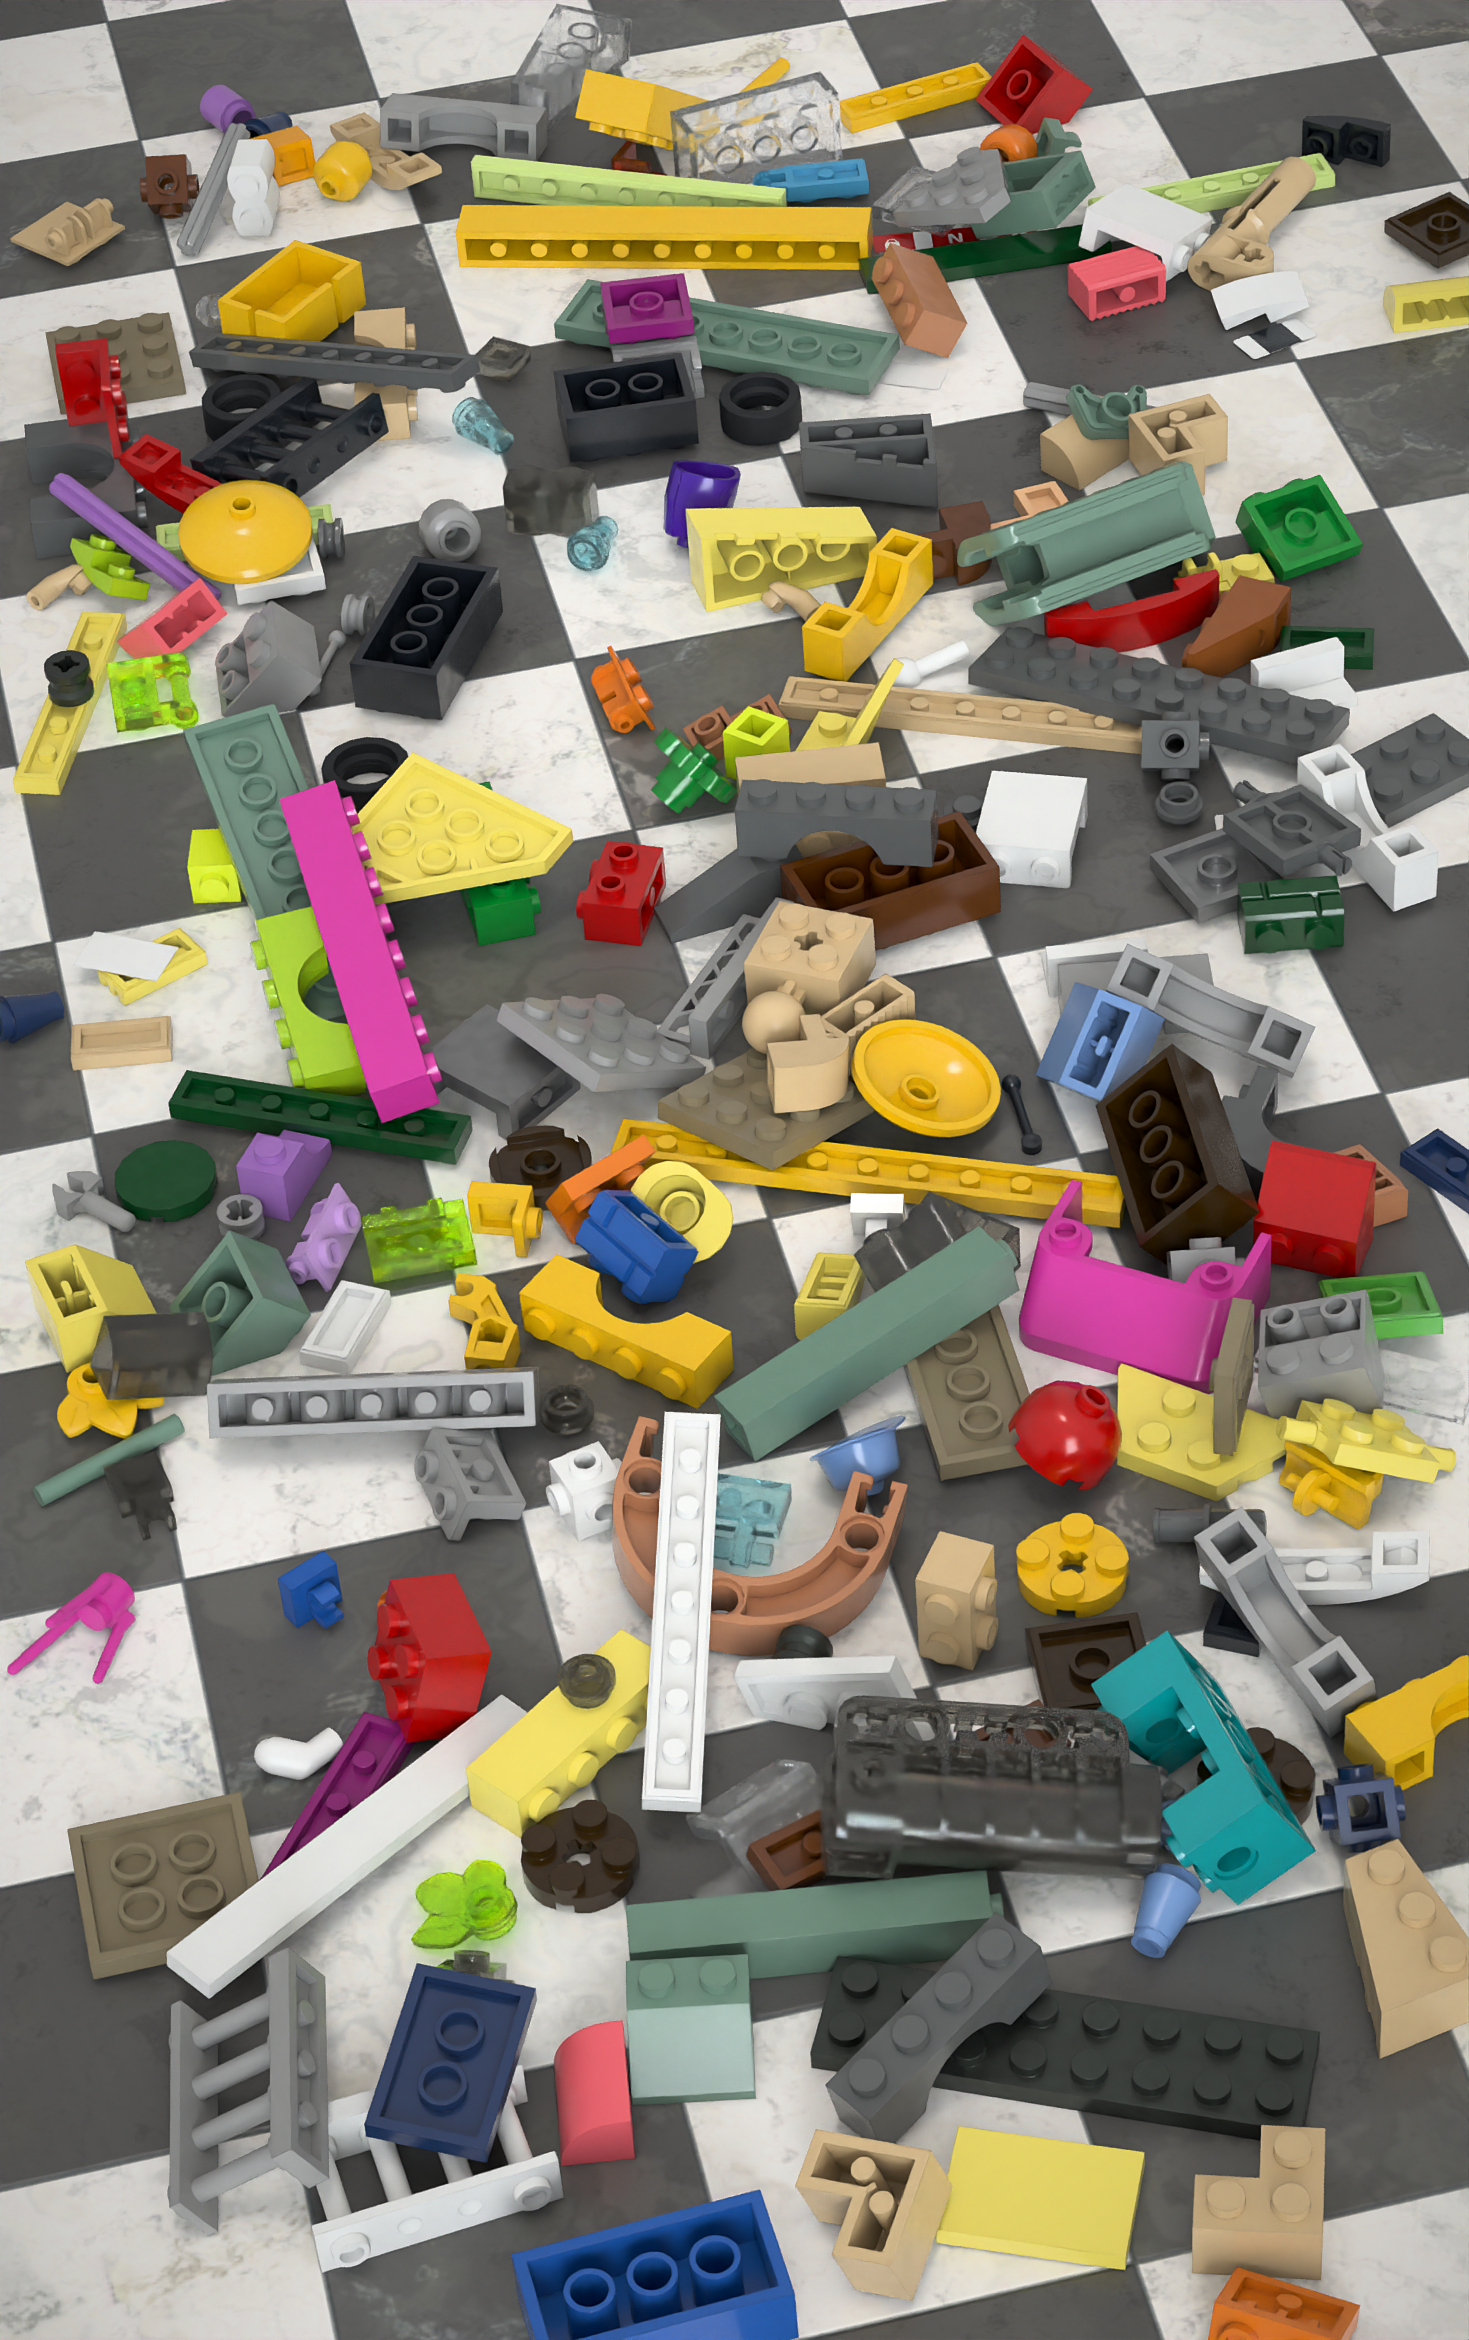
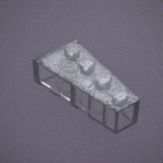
M556 4L511 82L510 104L547 108L548 132L578 105L586 69L613 75L629 61L632 19Z

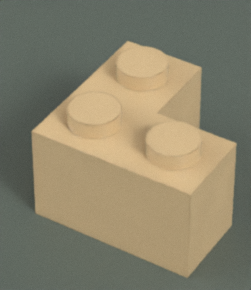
M1211 394L1128 415L1129 460L1141 476L1174 462L1185 461L1192 465L1201 494L1205 495V468L1212 464L1227 461L1228 416Z
M1261 2125L1259 2178L1195 2174L1192 2273L1232 2275L1236 2267L1272 2278L1321 2280L1325 2128Z
M816 2129L795 2187L818 2221L842 2226L832 2252L833 2258L855 2290L913 2301L953 2187L931 2150Z

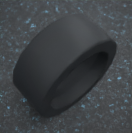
M771 372L747 373L729 381L723 386L719 394L722 429L732 440L758 446L775 444L790 438L799 430V423L802 422L801 394L799 386L789 377ZM756 406L776 407L771 410L764 411L745 410Z
M250 374L231 376L217 381L208 387L202 396V410L206 433L213 441H216L280 395L281 388L271 379ZM238 409H256L246 413H229Z
M364 737L349 740L335 747L325 756L321 767L323 784L335 780L342 799L351 796L358 814L409 757L408 753L398 743L385 738ZM366 773L389 775L387 778L369 784H352L347 782V780L357 775Z

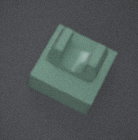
M1043 118L1035 140L1038 147L1037 157L1067 153L1065 149L1071 146L1081 148L1082 142L1079 136L1074 132H1065L1059 119Z

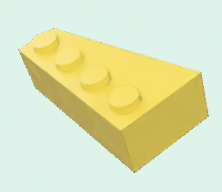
M860 507L686 509L691 583L706 612L759 601L762 594L770 589L769 584L776 581H782L806 590L863 577L866 574L869 553L877 545V536Z

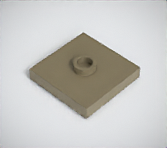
M1232 1299L1218 1358H1213L1211 1365L1209 1390L1214 1391V1454L1233 1456V1452H1236L1253 1382L1254 1304H1252V1300Z

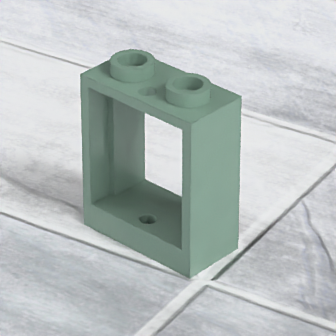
M1082 151L1004 162V172L1008 182L1007 190L1011 202L986 223H973L971 227L976 239L1056 228L1096 188Z

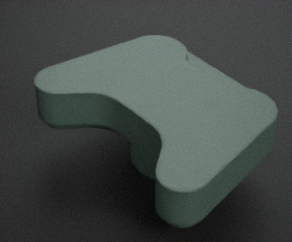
M1076 384L1071 387L1066 396V401L1081 434L1089 440L1129 439L1128 415L1147 410V392L1141 385H1133L1127 395L1121 392H1110L1104 398L1093 395L1084 386Z

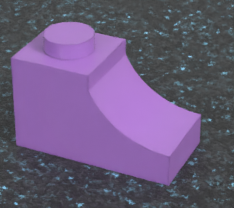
M283 1130L279 1137L257 1133L236 1165L240 1193L254 1196L260 1200L263 1207V1216L291 1222L332 1156L330 1140Z

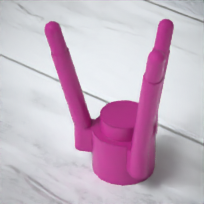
M108 1572L100 1574L87 1589L46 1619L45 1625L50 1629L22 1652L7 1667V1672L10 1675L18 1673L77 1621L81 1620L88 1628L95 1631L113 1628L92 1677L93 1682L101 1683L113 1661L124 1633L136 1620L135 1616L128 1611L135 1601L132 1588L118 1575Z

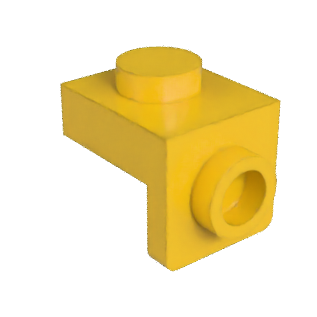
M471 1181L467 1200L472 1233L513 1236L516 1256L527 1257L532 1239L540 1238L543 1226L542 1208L535 1207L532 1186Z

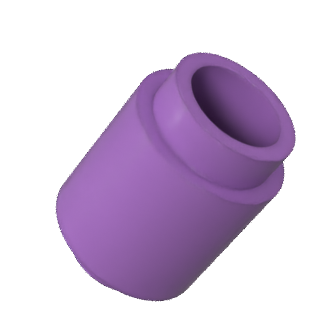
M225 85L211 87L201 99L200 112L202 117L223 133L226 132L231 123L239 125V123L244 124L247 120L256 118L252 105Z

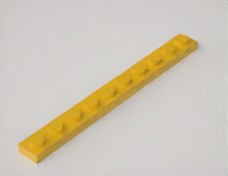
M631 1119L622 1120L610 1153H614L645 1135L656 1151L643 1166L645 1170L652 1165L664 1161H678L695 1168L709 1180L851 1196V1193L904 1194L905 1203L1047 1220L1071 1180L1082 1182V1223L1120 1228L1126 1206L1118 1176L830 1142H821L780 1167L770 1170L671 1124Z

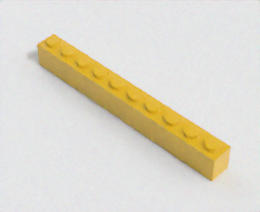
M463 205L456 228L459 267L859 270L858 259L870 258L872 253L871 207Z

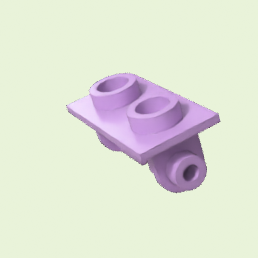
M339 1183L334 1184L328 1198L322 1199L313 1205L310 1212L311 1216L301 1234L305 1242L297 1243L292 1255L285 1262L296 1284H303L307 1280L318 1279L326 1292L331 1291L364 1221L358 1208L351 1202Z

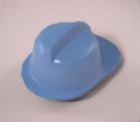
M900 1415L866 1427L812 1456L809 1460L819 1463L829 1482L837 1491H847L853 1472L856 1471L871 1475L874 1478L872 1489L868 1490L867 1497L879 1494L883 1490L885 1478L894 1474L900 1467L895 1430L906 1418Z

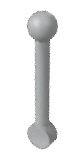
M335 630L329 635L328 641L330 644L319 662L321 676H323L337 648H341L346 643V636L342 631ZM320 683L308 696H316L321 692Z

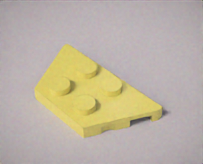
M1123 1363L1119 1366L1117 1416L1122 1430V1442L1117 1455V1465L1217 1502L1237 1491L1241 1484L1247 1481H1255L1272 1472L1273 1461L1286 1455L1287 1452L1284 1448L1285 1440H1280L1276 1436L1278 1419L1246 1408L1236 1452H1233V1456L1214 1454V1396Z

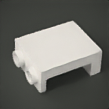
M1125 183L1086 208L1079 246L1094 252L1113 238H1120L1162 257V264L1166 268V281L1187 269L1188 260L1212 236L1209 233L1213 218Z
M992 771L976 834L1000 867V883L1057 888L1070 887L1072 880L1071 862L1079 827L1085 828L1088 816L1087 778Z

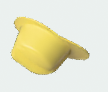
M664 1161L652 1165L639 1175L631 1188V1192L697 1248L699 1253L693 1264L706 1260L719 1251L731 1233L734 1220L731 1203L724 1193L708 1179L684 1162Z

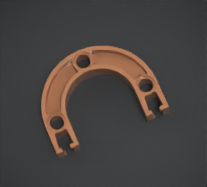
M639 1416L614 1485L612 1545L615 1563L624 1585L639 1607L653 1619L662 1462L651 1458L654 1448V1435L658 1433L659 1422ZM854 1471L832 1535L825 1546L812 1559L790 1571L763 1577L739 1576L713 1568L709 1649L735 1655H773L777 1653L776 1643L782 1630L789 1626L802 1625L811 1627L829 1638L849 1625L873 1600L883 1582L905 1517L908 1485L892 1481L889 1504L884 1506L882 1517L878 1518L864 1513L867 1503V1492L872 1489L874 1478L871 1475ZM646 1492V1493H651V1494H649V1495H643V1494H639V1493ZM855 1548H864V1549H867V1550H866V1551H857V1550H855ZM724 1610V1611H727V1612H729V1613L717 1614V1613L712 1612V1611Z

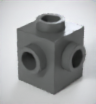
M1163 712L1162 720H1142V771L1161 772V780L1165 781L1190 780V772H1200V761H1209V732H1200V721L1190 720L1189 712ZM1174 740H1180L1184 743V747L1180 752L1172 753L1167 750L1169 743Z

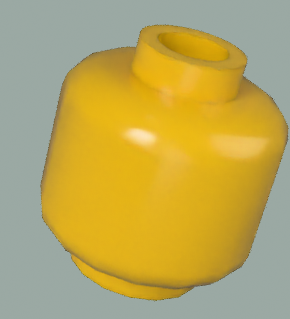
M336 141L330 145L316 161L313 168V178L320 192L327 198L342 202L351 201L357 197L369 182L373 173L372 163L367 151L359 144L347 141Z

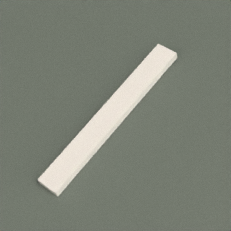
M665 1412L642 1810L701 1813L721 1414Z
M501 1694L167 1951V1966L210 1999L467 1798L470 1794L466 1768L524 1717L527 1712Z

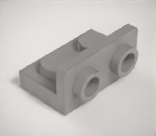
M431 1429L423 1450L419 1451L416 1456L414 1471L416 1479L421 1483L432 1506L433 1514L439 1520L447 1539L460 1541L470 1518L519 1520L526 1501L491 1432L483 1430Z

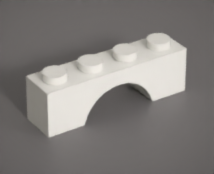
M1339 743L1298 757L1297 785L1302 784L1361 828L1360 846L1342 852V854L1352 860V866L1394 912L1436 897L1439 851L1414 824L1393 831L1386 826L1371 799L1365 771L1351 754Z

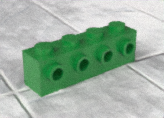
M490 781L478 783L492 790ZM530 877L459 890L478 946L536 935L533 915L541 913V905L536 886H527V884H530Z

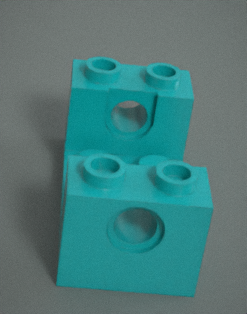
M1168 1630L1091 1684L1102 1704L1096 1710V1714L1114 1739L1122 1736L1128 1749L1144 1760H1150L1156 1767H1163L1168 1771V1775L1198 1754L1201 1755L1205 1765L1213 1776L1161 1811L1173 1833L1166 1838L1171 1851L1185 1868L1193 1865L1201 1881L1212 1893L1221 1889L1239 1905L1316 1851L1220 1683Z

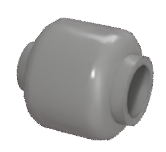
M440 499L430 504L423 511L419 520V536L425 547L437 559L461 562L469 558L477 550L481 541V527L477 518L463 503L453 499Z

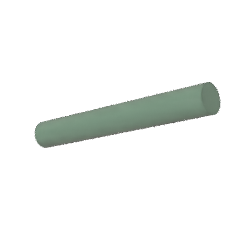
M172 1414L34 1486L33 1493L39 1504L45 1506L185 1432L184 1426L180 1418L176 1414Z

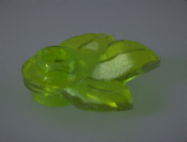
M478 1859L466 1868L463 1875L452 1872L437 1873L421 1882L415 1890V1896L420 1906L430 1915L411 1938L413 1945L426 1949H448L458 1946L473 1934L476 1938L485 1941L495 1940L507 1934L516 1923L518 1903L512 1890L506 1886L507 1875L504 1869L496 1862Z

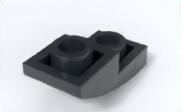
M1306 116L1303 119L1302 156L1321 153L1328 163L1339 165L1345 158L1383 167L1390 160L1391 124L1347 116Z

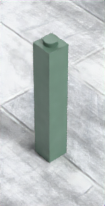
M980 1226L976 1227L715 1395L714 1398L726 1432L756 1462L1018 1292L1019 1286L1014 1272V1267L1018 1265L1012 1249L1004 1240L998 1239L995 1241Z
M986 1870L626 1905L630 1961L748 1954L750 1979L833 1971L837 1956L892 1965L949 1960L995 1912L1004 1918L1001 1893H989Z

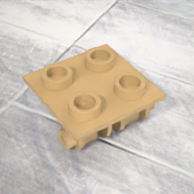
M96 198L84 208L65 202L11 237L10 240L12 243L70 266L125 230V226L112 221L113 205L108 199L103 198L101 200Z

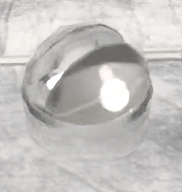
M213 293L199 300L196 305V317L203 326L210 328L221 327L217 300L224 296V294Z

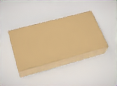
M171 1016L72 1025L71 1062L73 1071L172 1062L173 1027Z

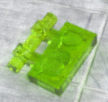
M442 1197L427 1199L426 1205L397 1210L395 1205L380 1208V1213L360 1217L374 1283L477 1265L475 1246L463 1198L446 1202L442 1201Z

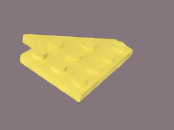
M413 752L358 813L360 824L352 826L354 834L360 831L364 834L372 859L363 863L365 869L374 867L382 888L383 895L375 897L377 905L546 874L573 843L571 828Z

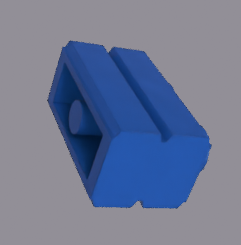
M603 1190L599 1192L588 1211V1214H590L589 1218L584 1219L575 1237L576 1243L590 1254L588 1263L596 1270L617 1278L623 1284L621 1292L634 1302L640 1304L670 1302V1300L676 1297L685 1280L683 1275L689 1272L699 1253L697 1248L633 1192L626 1190Z

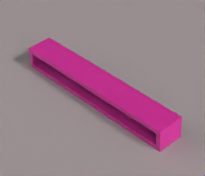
M333 780L279 799L367 1087L381 1122L384 1123L439 1104L434 1083L443 1079L433 1051L424 1054L422 1045L430 1043L421 1014L412 1016L410 1011L411 1007L418 1005V1001L409 976L400 979L398 970L407 968L397 939L389 942L386 935L395 931L386 904L377 905L375 897L383 895L374 867L365 869L363 863L372 859L363 832L360 831L355 834L353 832L352 826L360 824V820L352 797L348 796L342 799L337 784Z

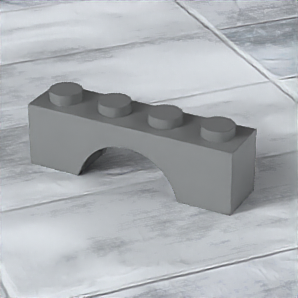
M392 93L380 109L381 148L420 152L426 148L443 144H469L486 148L493 152L496 157L537 162L547 147V108Z
M1130 944L1126 945L1106 989L1108 993L1141 1005L1165 1018L1164 1022L1268 1068L1277 1069L1279 1073L1293 1078L1315 1029V1026L1270 1006L1249 1001L1215 987L1185 972L1175 964Z
M1242 1506L1194 1536L1202 1568L1330 1738L1345 1729V1715L1353 1712L1363 1703L1377 1700L1372 1676L1340 1635L1335 1636L1330 1633L1311 1612L1287 1576L1274 1548Z

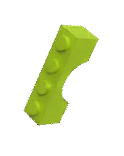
M312 906L255 920L258 940L250 942L251 952L257 971L266 969L269 978L262 981L269 1010L278 1008L281 1019L274 1020L281 1050L291 1049L293 1059L286 1062L292 1087L345 1096L367 1092L365 1077L349 1025L322 1019L312 1013L303 1003L308 990L329 973L327 953Z

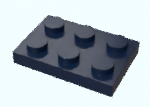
M417 1963L364 2123L366 2137L487 2163L537 2002L536 1988Z

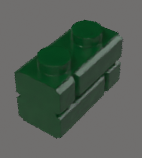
M1337 875L1271 880L1263 883L1259 881L1238 883L1237 916L1244 954H1271L1278 951L1304 949L1322 950L1330 947H1342L1344 945V906Z

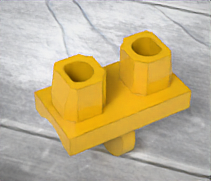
M1285 1440L1286 1462L1279 1476L1278 1483L1294 1492L1292 1500L1293 1509L1303 1516H1309L1320 1507L1358 1530L1369 1522L1372 1501L1381 1493L1384 1474L1333 1464L1317 1448L1308 1447L1305 1443Z

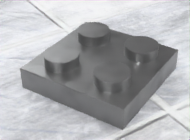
M1223 828L1150 854V870L1198 924L1237 910L1238 883L1258 881L1263 883L1271 880H1284V877L1226 834Z

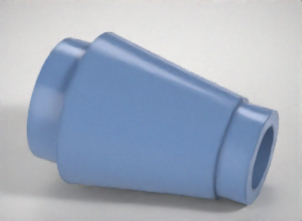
M1164 1863L1158 1865L1154 1873H1150L1145 1877L1134 1934L1131 1939V1944L1137 1951L1153 1958H1162L1165 1955L1167 1948L1170 1947L1201 1903V1897L1198 1893L1201 1883L1194 1874L1180 1866Z

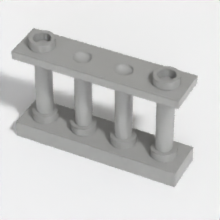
M287 1947L269 1956V1985L267 1993L210 2021L205 2020L181 2000L171 2005V2033L169 2035V2047L171 2050L170 2173L167 2196L169 2208L207 2236L218 2232V2196L278 2167L286 2170L308 2188L329 2179L325 1976L291 1948ZM269 2019V2035L266 2043L218 2066L219 2043ZM270 2069V2085L268 2086L267 2093L218 2116V2093ZM270 2120V2137L267 2145L218 2168V2144Z

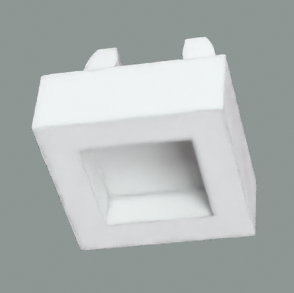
M851 1193L850 1215L853 1235H865L867 1255H888L889 1236H906L904 1194Z

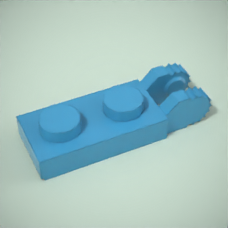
M862 158L784 166V168L768 169V171L763 170L755 174L752 184L757 186L785 188L786 200L788 202L799 201L809 203L822 198L840 197L849 199L857 195L869 194V180L865 161Z

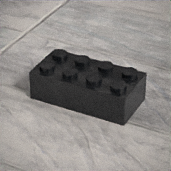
M413 556L349 663L355 707L384 713L390 712L417 716L423 719L442 720L503 613L499 569L497 567Z

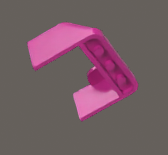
M1071 1180L1039 1233L1019 1314V1337L1021 1342L1033 1351L1118 1375V1368L1123 1363L1206 1394L1213 1393L1214 1391L1209 1390L1211 1365L1213 1358H1218L1232 1299L1252 1300V1304H1254L1255 1325L1261 1310H1263L1270 1298L1271 1235L1261 1232L1242 1267L1220 1261L1207 1262L1197 1266L1184 1284L1089 1257L1093 1247V1237L1091 1230L1082 1223V1182Z

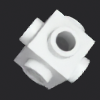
M599 1441L549 1461L552 1485L546 1487L549 1504L555 1515L562 1517L578 1542L612 1528L614 1485L622 1462L618 1458L611 1460Z

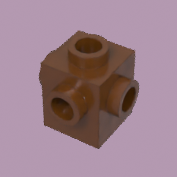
M187 155L146 156V177L140 178L142 202H148V206L153 214H159L160 218L177 219L183 217V212L191 211L193 199H196L200 191L198 175L192 174L191 162Z

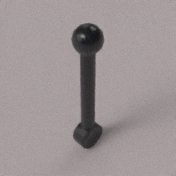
M1009 1074L1002 1079L1001 1086L1006 1093L1010 1094L1023 1133L1021 1139L1022 1151L1028 1155L1038 1154L1042 1150V1139L1032 1131L1019 1092L1021 1080L1018 1076Z

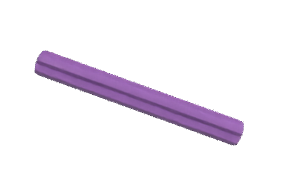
M59 473L54 477L53 482L49 485L52 495L180 592L201 578L217 600L220 599L221 593L218 588L70 475Z

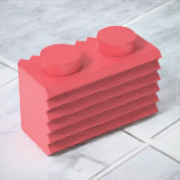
M1139 246L1071 263L1068 265V295L1090 321L1093 322L1096 318L1101 320L1104 315L1109 318L1112 313L1117 315L1119 311L1125 313L1127 309L1130 311L1135 307L1140 309L1142 305L1147 307L1150 303L1153 305L1158 301L1163 303L1166 299V268L1153 252Z

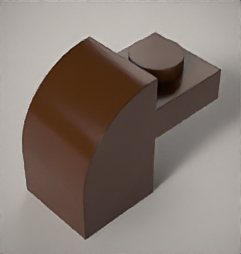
M983 501L940 508V530L917 534L918 536L932 539L933 580L954 576L958 586L971 583L982 577L989 570L992 558L971 566L960 567L957 563L958 548L965 539L991 530L990 516Z

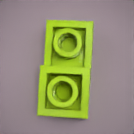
M91 534L90 541L72 538L70 544L72 553L77 563L84 567L83 572L97 588L110 596L147 600L150 584L134 576L135 569L129 567L132 555L116 548V543L106 536Z

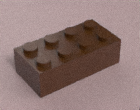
M958 811L938 817L939 837L932 867L883 864L876 851L862 840L780 865L782 899L793 901L795 904L873 919L875 951L1000 913V867L962 813Z

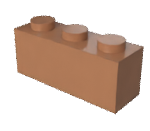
M890 243L884 255L876 261L871 278L904 345L948 358L968 324L932 256Z

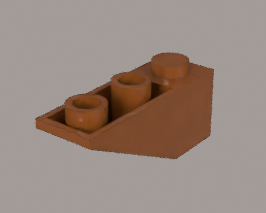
M1239 575L1229 592L1224 591L1222 593L1218 607L1212 617H1206L1203 621L1200 634L1195 642L1188 643L1182 657V668H1195L1203 674L1221 678L1250 663L1251 660L1273 651L1281 640V626H1290L1291 587Z

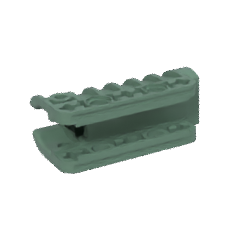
M1177 461L1145 475L1123 481L1118 485L1101 489L1091 495L1066 502L1056 508L1039 512L1029 518L1015 521L965 539L958 548L957 563L960 567H967L996 556L1007 590L977 601L973 605V610L986 624L998 626L1048 612L1212 549L1211 544L1216 536L1192 465L1185 461Z

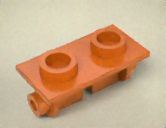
M609 646L607 649L612 660L594 669L591 683L602 703L611 728L620 733H627L635 725L645 720L651 730L656 729L648 712L654 708V704L644 687L638 684L642 681L638 670L629 657L621 661L612 646Z

